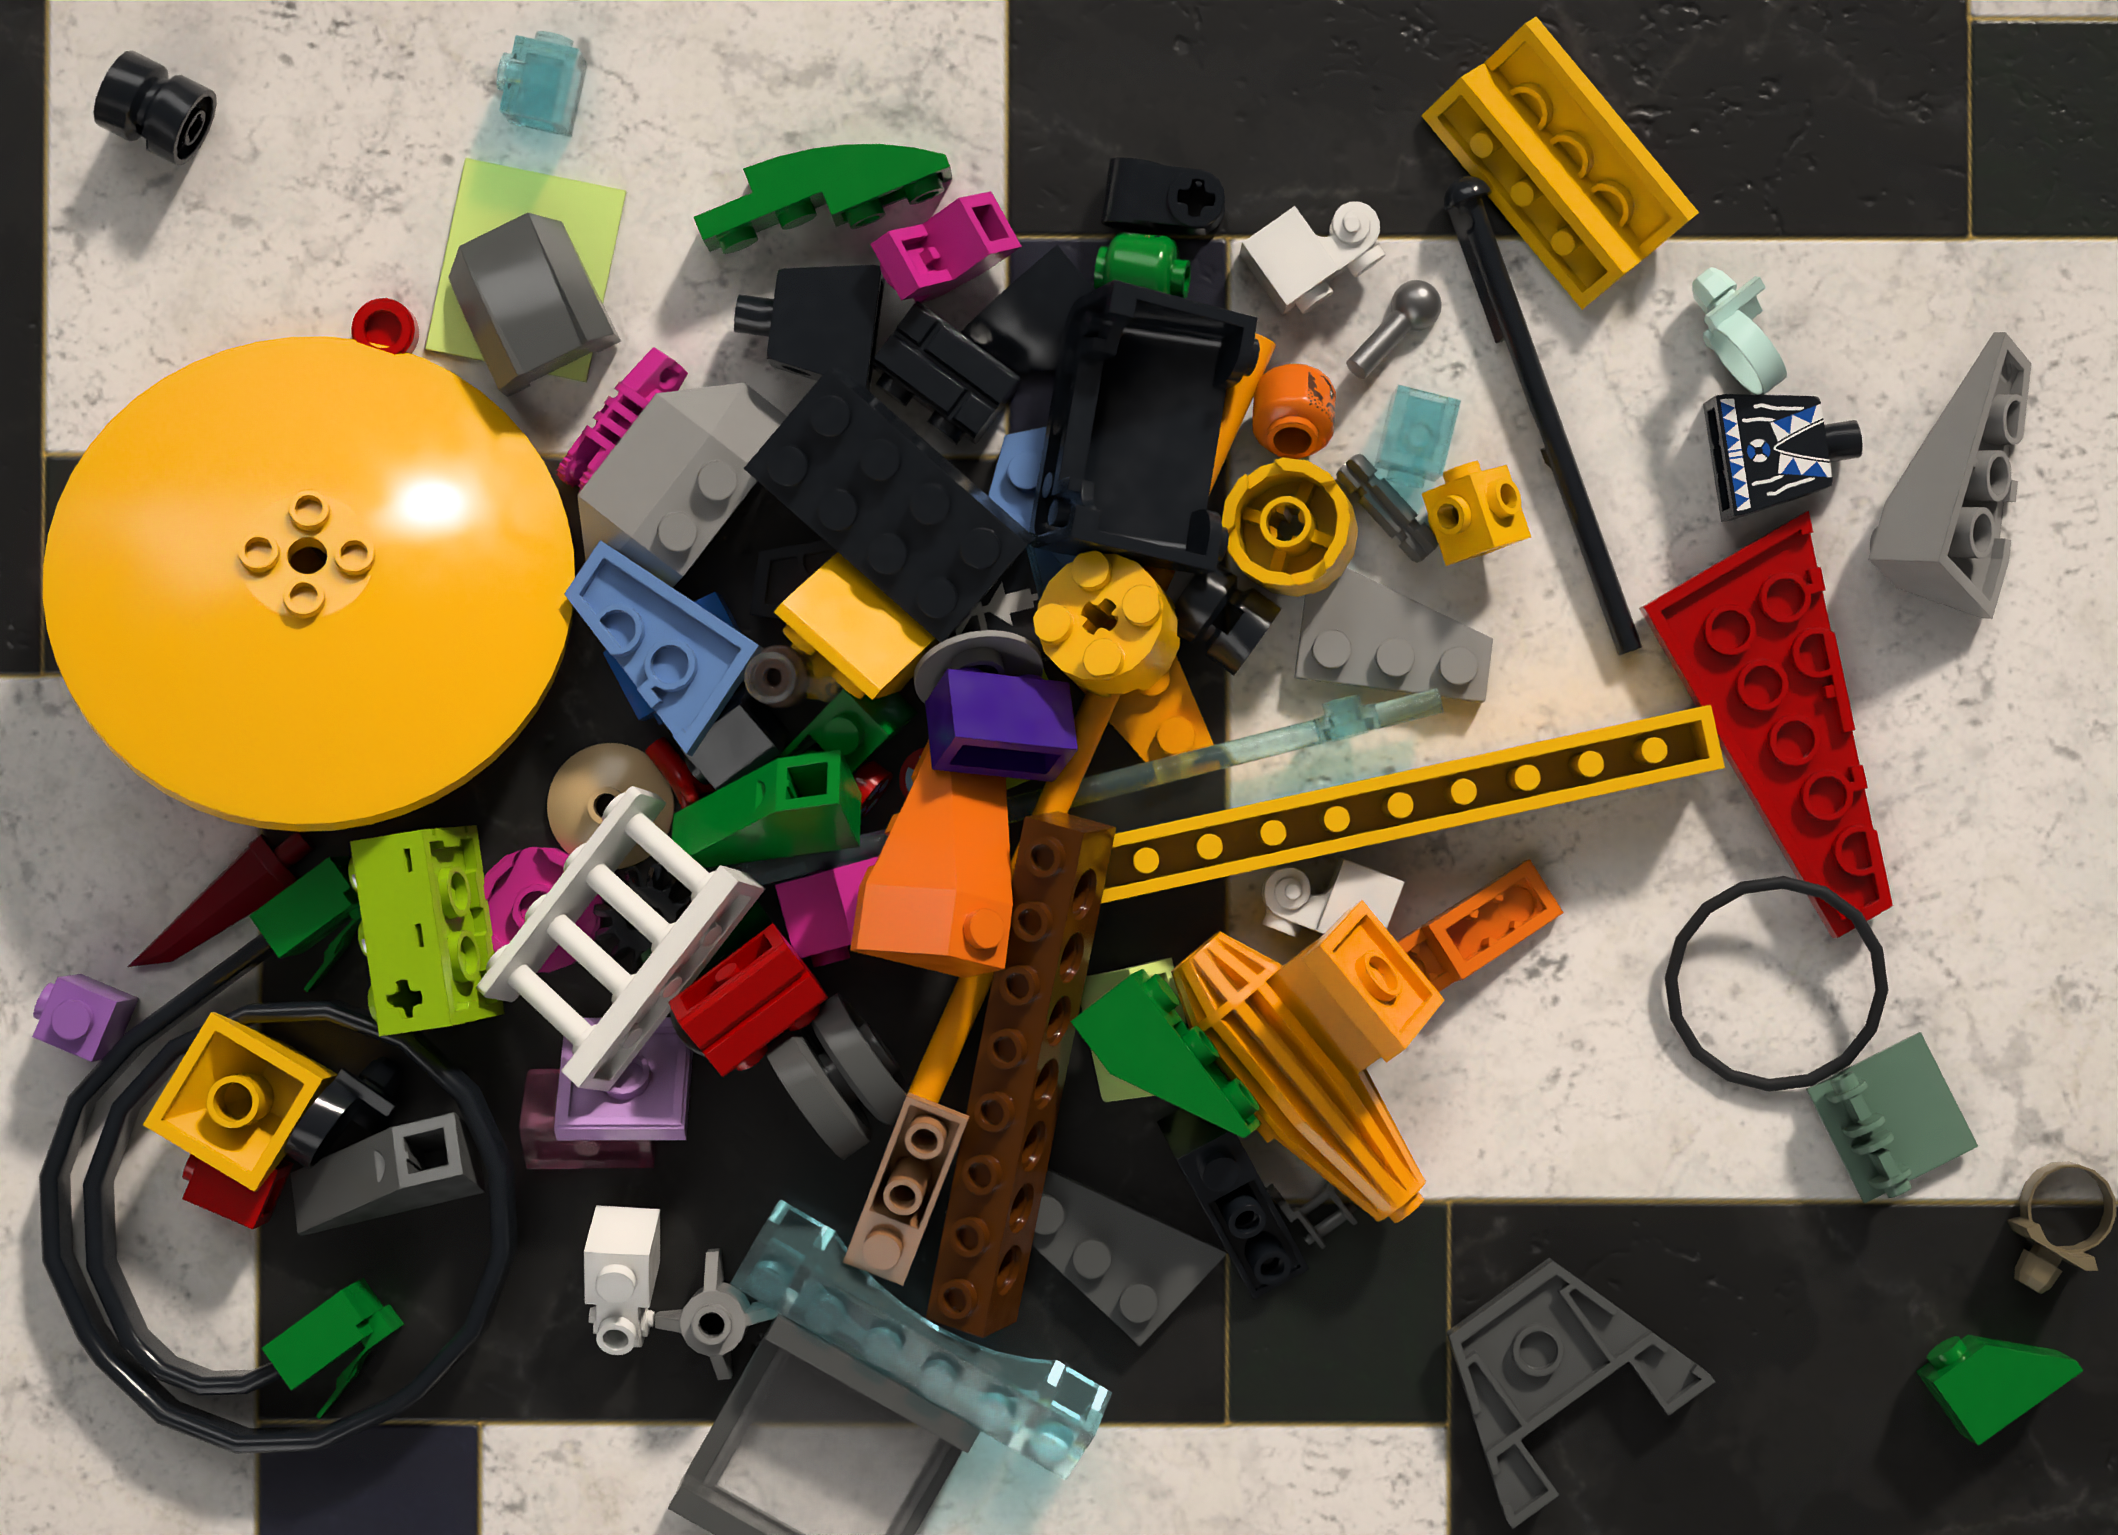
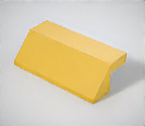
M1537 16L1519 28L1483 64L1460 77L1421 115L1471 176L1480 178L1487 183L1492 191L1488 197L1582 310L1699 213Z

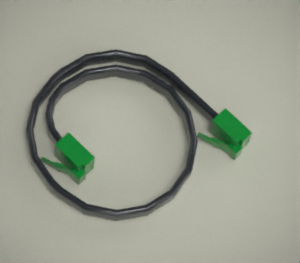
M351 855L328 857L252 913L249 917L261 932L260 935L123 1035L67 1097L39 1174L42 1262L77 1340L94 1364L157 1424L235 1454L322 1451L404 1412L430 1393L489 1329L518 1250L514 1162L480 1087L420 1031L379 1037L377 1022L371 1016L370 1011L341 1000L253 1003L223 1016L248 1027L256 1023L329 1021L400 1048L456 1101L488 1171L491 1253L465 1324L417 1377L394 1395L329 1425L248 1428L183 1403L176 1399L158 1381L160 1380L199 1396L249 1394L283 1378L292 1391L362 1342L365 1349L337 1378L336 1390L316 1415L320 1419L329 1412L362 1370L368 1354L379 1342L404 1325L392 1306L388 1304L384 1307L366 1280L362 1278L340 1290L261 1349L270 1362L253 1370L213 1371L179 1358L148 1329L117 1260L114 1180L140 1109L175 1072L202 1026L170 1040L112 1103L83 1182L86 1269L117 1338L105 1323L73 1252L70 1174L97 1101L147 1046L272 954L276 953L278 958L303 954L352 918L353 920L328 945L329 948L324 952V963L304 988L306 992L314 991L343 953L347 951L362 921L358 893L353 889L349 879L348 866Z

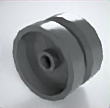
M838 992L819 1005L820 1011L811 1022L816 1036L825 1049L824 1051L804 1030L790 1031L786 1029L767 1044L766 1056L789 1095L812 1127L833 1152L845 1160L872 1139V1127L858 1100H861L865 1107L880 1122L893 1126L897 1122L910 1086L900 1072L901 1068L876 1030L868 1022H865L851 1003Z

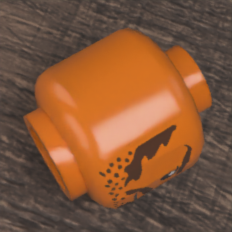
M1290 363L1274 367L1262 375L1254 393L1252 431L1258 443L1279 457L1300 459L1313 455L1326 447L1334 434L1336 391L1330 378L1319 369L1305 364Z

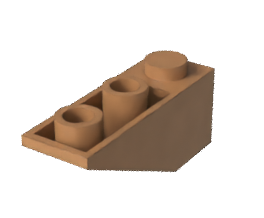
M908 1092L843 1263L899 1285H904L969 1119L968 1115Z

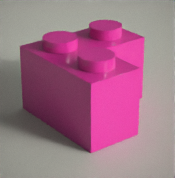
M878 857L775 885L791 946L800 958L810 956L813 968L850 958L848 945H851L859 885L867 868L875 865Z

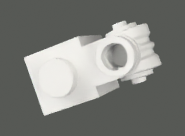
M1348 202L1340 206L1330 224L1328 237L1315 235L1294 206L1245 240L1239 252L1243 261L1282 316L1296 306L1302 314L1310 311L1334 292L1328 283L1333 281L1336 276L1349 269L1355 278L1374 266L1386 254L1379 246L1380 243L1377 240L1380 233L1378 216L1369 205L1362 202Z
M1338 859L1328 888L1322 893L1311 895L1309 880L1303 872L1296 868H1277L1270 872L1262 883L1261 895L1263 903L1267 907L1262 924L1297 938L1302 926L1325 934L1345 912L1363 900L1387 929L1404 882L1346 859Z
M596 1205L584 1249L585 1304L596 1305L590 1307L589 1323H593V1334H597V1345L608 1354L623 1355L631 1351L633 1347H642L645 1337L649 1335L650 1327L654 1326L655 1311L648 1310V1308H650L660 1264V1209Z

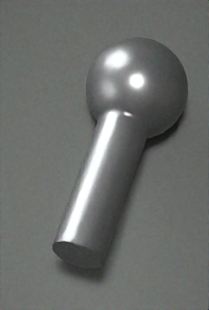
M1411 280L1402 284L1395 291L1391 301L1392 313L1346 361L1347 367L1355 376L1365 379L1410 330H1424L1436 322L1442 308L1441 297L1436 288L1422 280Z

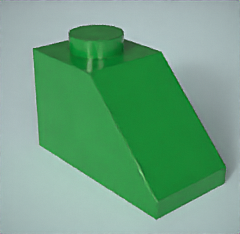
M1966 1335L1962 1339L1959 1336L1948 1338L1935 1346L1927 1355L1929 1362L1916 1371L1959 1433L1979 1446L2083 1372V1369L2075 1359L2055 1349Z

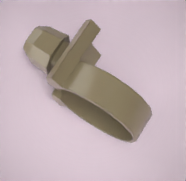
M2070 1161L2052 1162L2037 1169L2025 1182L2019 1198L2020 1217L2008 1219L2007 1221L2012 1231L2034 1243L2030 1252L2023 1249L2015 1266L2014 1279L2042 1294L2053 1286L2063 1272L2058 1268L2062 1260L2085 1271H2098L2095 1257L2084 1252L2099 1245L2111 1232L2116 1218V1199L2109 1183L2093 1169ZM2061 1168H2080L2085 1170L2096 1180L2103 1194L2104 1213L2099 1227L2088 1239L2073 1246L2052 1245L2046 1239L2040 1224L2032 1220L2031 1201L2036 1187L2047 1175Z

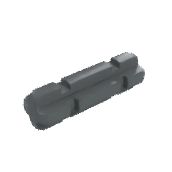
M1354 455L1338 469L1336 473L1337 479L1350 494L1356 492L1361 497L1358 501L1360 505L1391 538L1396 536L1402 542L1399 547L1413 562H1421L1438 547L1439 544L1435 534L1425 522L1422 525L1419 524L1415 519L1418 514L1385 478L1379 480L1374 473L1378 470L1364 455Z

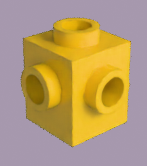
M1478 460L1442 472L1445 484L1421 493L1428 512L1429 526L1436 536L1446 566L1483 556L1531 538L1521 508V495L1517 486L1512 481L1507 465L1482 471Z

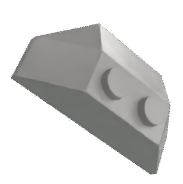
M746 383L656 393L577 494L585 561L601 540L673 588L757 482L743 468L787 416Z

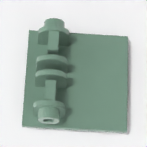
M1921 1032L1806 1088L1863 1203H1867L1885 1193L1888 1198L1899 1196L1912 1188L1909 1181L1978 1147Z

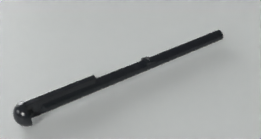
M1473 176L1461 177L1451 183L1446 190L1444 196L1445 210L1449 212L1495 343L1497 344L1505 340L1528 406L1545 446L1540 451L1545 464L1553 472L1618 656L1642 648L1639 635L1482 202V198L1491 194L1492 191L1487 183L1480 178Z

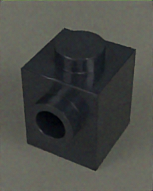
M748 683L731 697L693 756H689L683 751L684 760L692 775L704 785L710 783L717 791L768 764L780 755L789 730Z

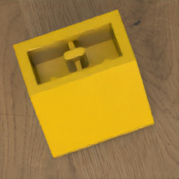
M839 552L832 556L791 593L774 611L787 624L783 629L786 637L805 653L813 655L818 651L836 667L831 674L837 683L859 699H862L865 694L874 700L901 691L914 676L915 668L920 659L930 649L941 643Z

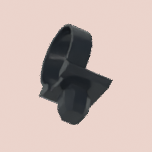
M380 1057L373 1060L359 1074V1077H356L345 1068L341 1069L335 1080L325 1088L300 1120L287 1141L284 1153L309 1170L332 1147L351 1119L374 1135L389 1129L397 1106L391 1099L402 1081L403 1070L401 1067L387 1057Z

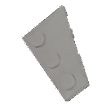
M1346 568L1342 576L1332 582L1328 588L1314 594L1305 595L1294 678L1483 703L1486 700L1493 638Z

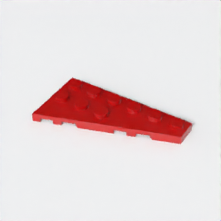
M1808 510L1639 609L1696 707L1711 705L1720 747L1797 879L1828 887L1858 909L1866 921L1891 908L1893 903L1877 830L1873 829L1865 792V789L1868 788L1864 767L1859 764L1853 735L1855 725L1835 632L1831 631L1823 595V591L1826 589L1821 567H1817L1811 538L1813 528ZM1807 895L1832 938H1839L1855 929L1850 919L1824 900Z

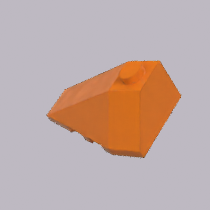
M928 740L912 773L913 785L900 812L893 814L885 830L888 838L875 865L867 868L859 885L850 951L962 978L1004 970L1013 908L1006 777L932 770Z

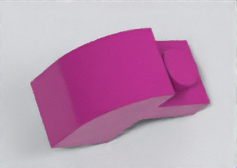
M991 191L960 197L923 224L888 231L870 244L880 261V269L884 279L896 290L901 301L913 298L915 302L918 301L921 304L938 298L976 278L1022 247Z

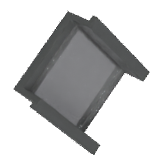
M778 1314L770 1323L682 1477L668 1509L714 1535H915L962 1451L969 1453L981 1432V1428Z

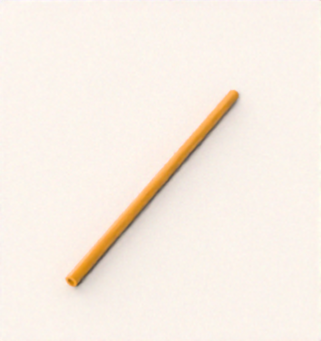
M1256 333L1255 339L1259 341L1260 351L1254 371L1248 377L1243 376L1239 383L1226 390L1209 495L1254 397L1257 384L1264 374L1276 347L1273 341ZM1143 566L1142 568L1167 592L1175 571ZM1086 692L1074 719L1078 751L1054 782L1046 781L1032 815L1056 811L1068 813L1121 694H1110L1111 697H1101L1092 692ZM1019 844L1011 860V879H1013ZM994 972L958 978L910 1085L909 1093L937 1104L939 1103L992 984Z

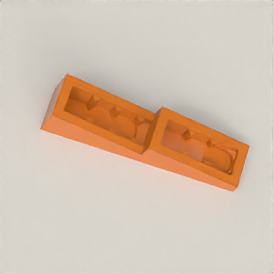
M1528 859L1397 940V942L1435 989L1440 992L1452 983L1465 979L1564 912L1531 860Z

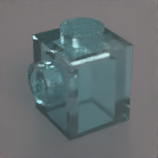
M537 31L535 39L515 36L512 53H503L497 72V89L503 91L499 110L510 124L572 137L588 65L580 50L573 47L574 41L572 39L547 31Z
M1398 385L1391 396L1374 467L1388 470L1386 477L1388 481L1408 487L1423 488L1425 480L1436 482L1443 475L1461 400Z

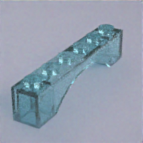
M779 1200L753 1242L730 1285L1064 1480L1068 1478L1095 1437L1112 1392L1057 1360L1030 1359L998 1352L965 1340L933 1324L901 1303L874 1280L868 1272L843 1263L848 1249L836 1231L785 1201Z

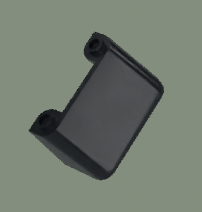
M1113 280L1085 294L1074 302L1067 316L1061 340L1029 533L1036 538L1031 544L1032 547L1072 556L1096 550L1103 554H1118L1139 563L1140 566L1201 575L1216 572L1217 565L1225 556L1229 535L1227 528L1222 526L1219 513L1207 510L1226 390L1239 383L1243 376H1250L1259 358L1260 345L1259 341L1255 339L1257 317L1118 280Z

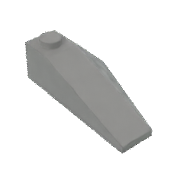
M1994 332L1886 500L1879 525L1874 529L1870 538V555L1868 559L1896 588L1970 615L1993 619L2009 563L2011 540L2000 538L2004 502H2016L2018 481L2011 480L2010 445L2018 444L2023 439L2032 364L2006 332Z

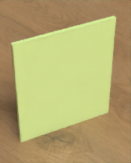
M465 158L425 349L485 362L448 277L460 245L526 213L558 220L564 224L602 303H604L627 193L626 190ZM593 352L548 375L587 382Z

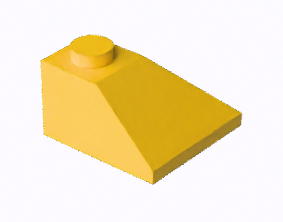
M211 1012L144 1121L143 1126L256 1192L285 1157L284 1148L300 1120L325 1088L335 1080L338 1074L281 1040L216 1012Z

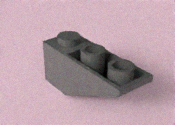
M454 1112L391 1127L322 1158L309 1170L303 1167L290 1173L297 1233L300 1236L485 1193L480 1153L465 1121Z

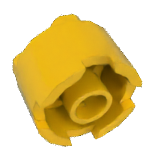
M1284 457L1275 459L1274 463L1260 466L1248 476L1244 474L1240 477L1226 498L1222 526L1228 530V552L1251 581L1273 594L1294 597L1310 593L1314 594L1328 588L1332 582L1342 576L1353 558L1358 535L1356 516L1350 501L1330 473L1306 460ZM1297 515L1299 522L1304 528L1299 536L1292 535L1291 540L1285 541L1277 527L1282 520L1290 524L1292 516Z
M1096 550L1078 554L1072 562L1067 563L1049 580L1033 617L1035 634L1039 637L1045 654L1080 688L1101 697H1111L1110 694H1126L1138 688L1141 691L1151 688L1169 671L1180 646V638L1177 636L1178 619L1174 610L1176 608L1173 600L1139 563L1118 554H1103ZM1114 618L1117 620L1115 627L1111 631L1102 628L1108 620H1113Z

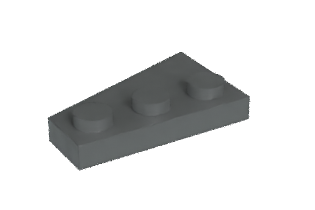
M1047 1168L1032 1246L1133 1341L1141 1346L1227 1254V1251Z

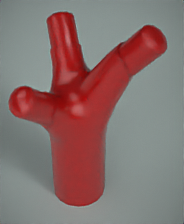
M666 737L656 740L645 750L647 756L673 789L681 809L697 802L699 795L704 793L712 794L716 791L710 783L704 785L692 775L686 763Z

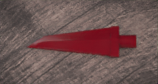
M294 832L275 847L263 834H260L127 967L173 962L254 913L301 878L293 866L315 849L312 840L305 832Z

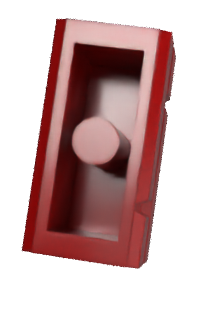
M772 923L668 1003L682 1029L696 1046L700 1048L718 1073L724 1077L735 1068L743 1071L758 1063L767 1052V1044L786 1029L796 1031L807 1026L818 1015L820 1011L819 1004L825 1001L828 996L814 974Z

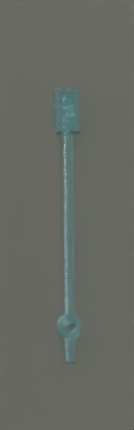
M1435 688L1363 706L1359 694L1332 700L1322 704L1324 716L1310 721L1083 778L1070 808L1315 745L1356 737L1389 726L1443 713L1441 697L1438 689ZM1043 789L1008 797V824L1024 820L1025 816H1031ZM886 829L860 835V847L722 866L746 872L761 886L768 887L878 857L888 835L885 834ZM719 866L707 867L705 869L710 873L716 871Z

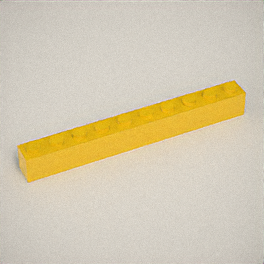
M1711 705L1691 708L1116 833L1101 903L1723 769L1725 766Z

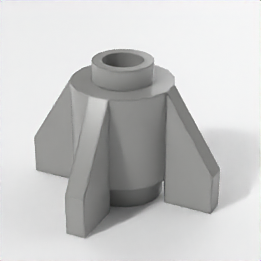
M721 1248L708 1249L706 1252L704 1286L698 1289L685 1307L679 1310L659 1311L654 1315L655 1328L681 1333L687 1345L694 1351L710 1357L718 1380L732 1378L731 1350L742 1340L749 1326L774 1319L778 1314L783 1316L785 1312L784 1299L752 1302L750 1305L746 1295L735 1285L723 1282L724 1271ZM710 1312L719 1314L724 1321L723 1331L715 1330L713 1322H705L703 1315Z

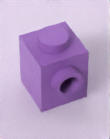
M83 974L57 977L55 984L48 983L36 1002L33 1017L38 1019L39 1022L32 1037L91 1062L102 1060L123 1037L139 998Z

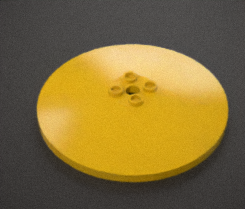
M289 337L259 341L227 349L195 361L161 379L137 396L105 426L89 445L72 471L57 503L48 532L43 563V605L47 632L54 657L74 702L90 727L110 751L139 777L164 794L198 811L230 822L283 831H335L371 825L399 817L439 800L466 784L492 764L517 739L536 714L550 690L565 654L572 626L574 606L564 593L575 578L574 549L568 518L559 491L544 461L527 436L513 420L480 390L456 374L407 352L394 355L358 343L355 339ZM369 342L371 345H373V346H375V347H377V348H387V347H389V346H384V345H380V344H375V343ZM305 547L318 548L327 555L326 564L321 570L312 574L298 573L290 566V560L295 552Z

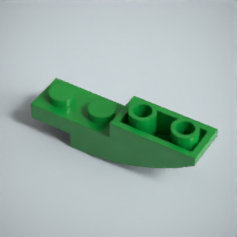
M844 144L812 148L778 156L743 168L752 193L696 215L693 218L708 250L711 252L721 248L723 254L734 253L751 246L758 241L757 232L779 223L783 230L803 225L817 216L816 208L827 204L836 227L848 223L851 229H857L886 215L884 207L907 198L909 204L914 205L938 196L945 190L942 183L952 180L951 167L945 154L915 147L886 144Z

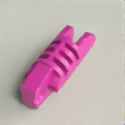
M653 347L630 373L615 386L614 389L619 392L615 398L608 396L604 401V407L593 416L596 420L593 429L587 425L567 452V455L563 458L557 469L556 475L559 479L572 487L577 485L581 490L656 393L678 391L688 372L675 360Z

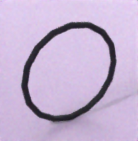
M1786 876L1739 882L1702 903L1675 937L1664 978L1670 1020L1691 1055L1726 1081L1768 1092L1813 1086L1848 1067L1877 1032L1889 991L1883 948L1863 914L1826 886ZM1786 889L1821 898L1852 921L1871 953L1875 993L1864 1028L1841 1056L1808 1074L1768 1079L1732 1070L1701 1047L1682 1015L1678 975L1688 941L1710 913L1744 894Z

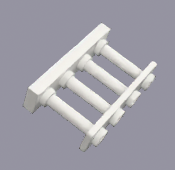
M631 786L626 792L619 794L608 804L602 816L603 822L587 843L577 847L568 856L563 867L564 873L547 894L542 895L532 903L525 914L524 925L509 944L504 945L492 955L486 965L487 973L476 986V989L486 998L513 1002L521 995L573 1044L572 1053L574 1055L561 1072L578 1088L609 1091L672 1010L668 1002L694 982L765 890L763 886L746 872L720 865L716 871L709 873L653 823L665 807L666 802L656 793L635 786ZM636 843L692 892V902L674 923L669 924L614 874ZM597 894L652 943V954L635 974L630 975L575 924ZM558 944L613 994L611 999L613 1004L596 1025L591 1026L536 974Z

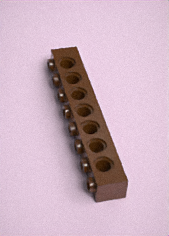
M1059 811L1025 816L1012 879L1013 908L1006 964L1004 970L995 971L993 975L966 1112L969 1119L961 1137L926 1319L980 1338H984L1017 1322L1076 1029L1070 1021L1079 1014L1116 831L1114 826Z

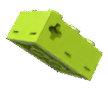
M477 826L424 829L350 841L352 857L349 861L348 873L351 885L358 893L362 919L358 928V940L363 954L368 959L371 986L368 991V1007L371 1016L377 1022L379 1037L454 1026L505 1014L502 1000L486 998L476 989L478 983L487 973L486 965L489 959L495 953L491 938L493 932L488 899H485L484 872Z

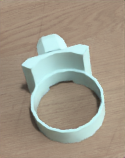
M1713 267L1708 268L1692 282L1693 297L1706 314L1704 322L1709 326L1708 330L1703 333V340L1707 347L1714 350L1722 364L1745 389L1754 395H1765L1787 377L1786 367L1780 354L1764 332L1752 321L1753 318L1763 311L1757 295L1766 287L1761 278L1755 276L1736 291L1737 284L1723 271Z

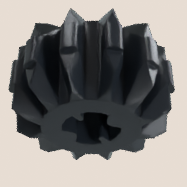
M653 864L648 871L646 886L641 872L636 866H630L624 870L627 885L652 908H660L663 912V918L669 924L676 922L692 902L691 896L680 901L678 900L676 895L685 886L675 877L669 881L665 888H662L664 879V867L662 865ZM595 904L593 913L599 917H612L613 926L597 930L595 932L596 939L604 941L615 936L619 938L620 942L610 953V956L616 962L621 961L631 949H634L632 967L633 971L638 972L643 965L640 956L644 951L651 948L652 943L610 904Z

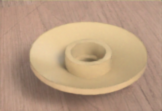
M603 743L577 752L560 767L549 789L547 814L556 840L569 855L577 847L587 843L603 822L602 816L599 815L596 808L598 799L604 794H611L616 797L626 792L631 786L656 793L666 802L665 807L653 823L668 835L673 822L675 807L673 790L646 753L624 744ZM636 843L617 869L636 865L651 855Z

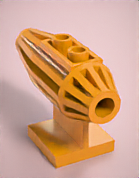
M1363 900L1345 912L1323 936L1284 965L1219 931L1171 971L1189 1029L1198 1026L1209 1037L1219 1053V1058L1214 1062L1229 1082L1235 1078L1239 1079L1254 1096L1259 1105V1110L1254 1114L1261 1122V1125L1256 1130L1267 1143L1272 1139H1276L1377 1222L1389 1216L1394 1223H1398L1421 1205L1424 1198L1419 1191L1425 1185L1426 1180L1417 1167L1366 1068L1381 1057L1387 1063L1405 1050L1445 999Z

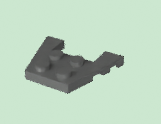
M1551 1258L1546 1259L1446 1332L1503 1515L1512 1529L1559 1496V1493L1521 1442L1522 1438L1614 1371L1629 1362L1667 1415H1671L1715 1383V1380L1706 1370Z

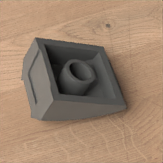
M526 213L459 246L448 278L499 391L507 397L530 387L531 382L591 352L596 351L599 353L621 342L561 221Z

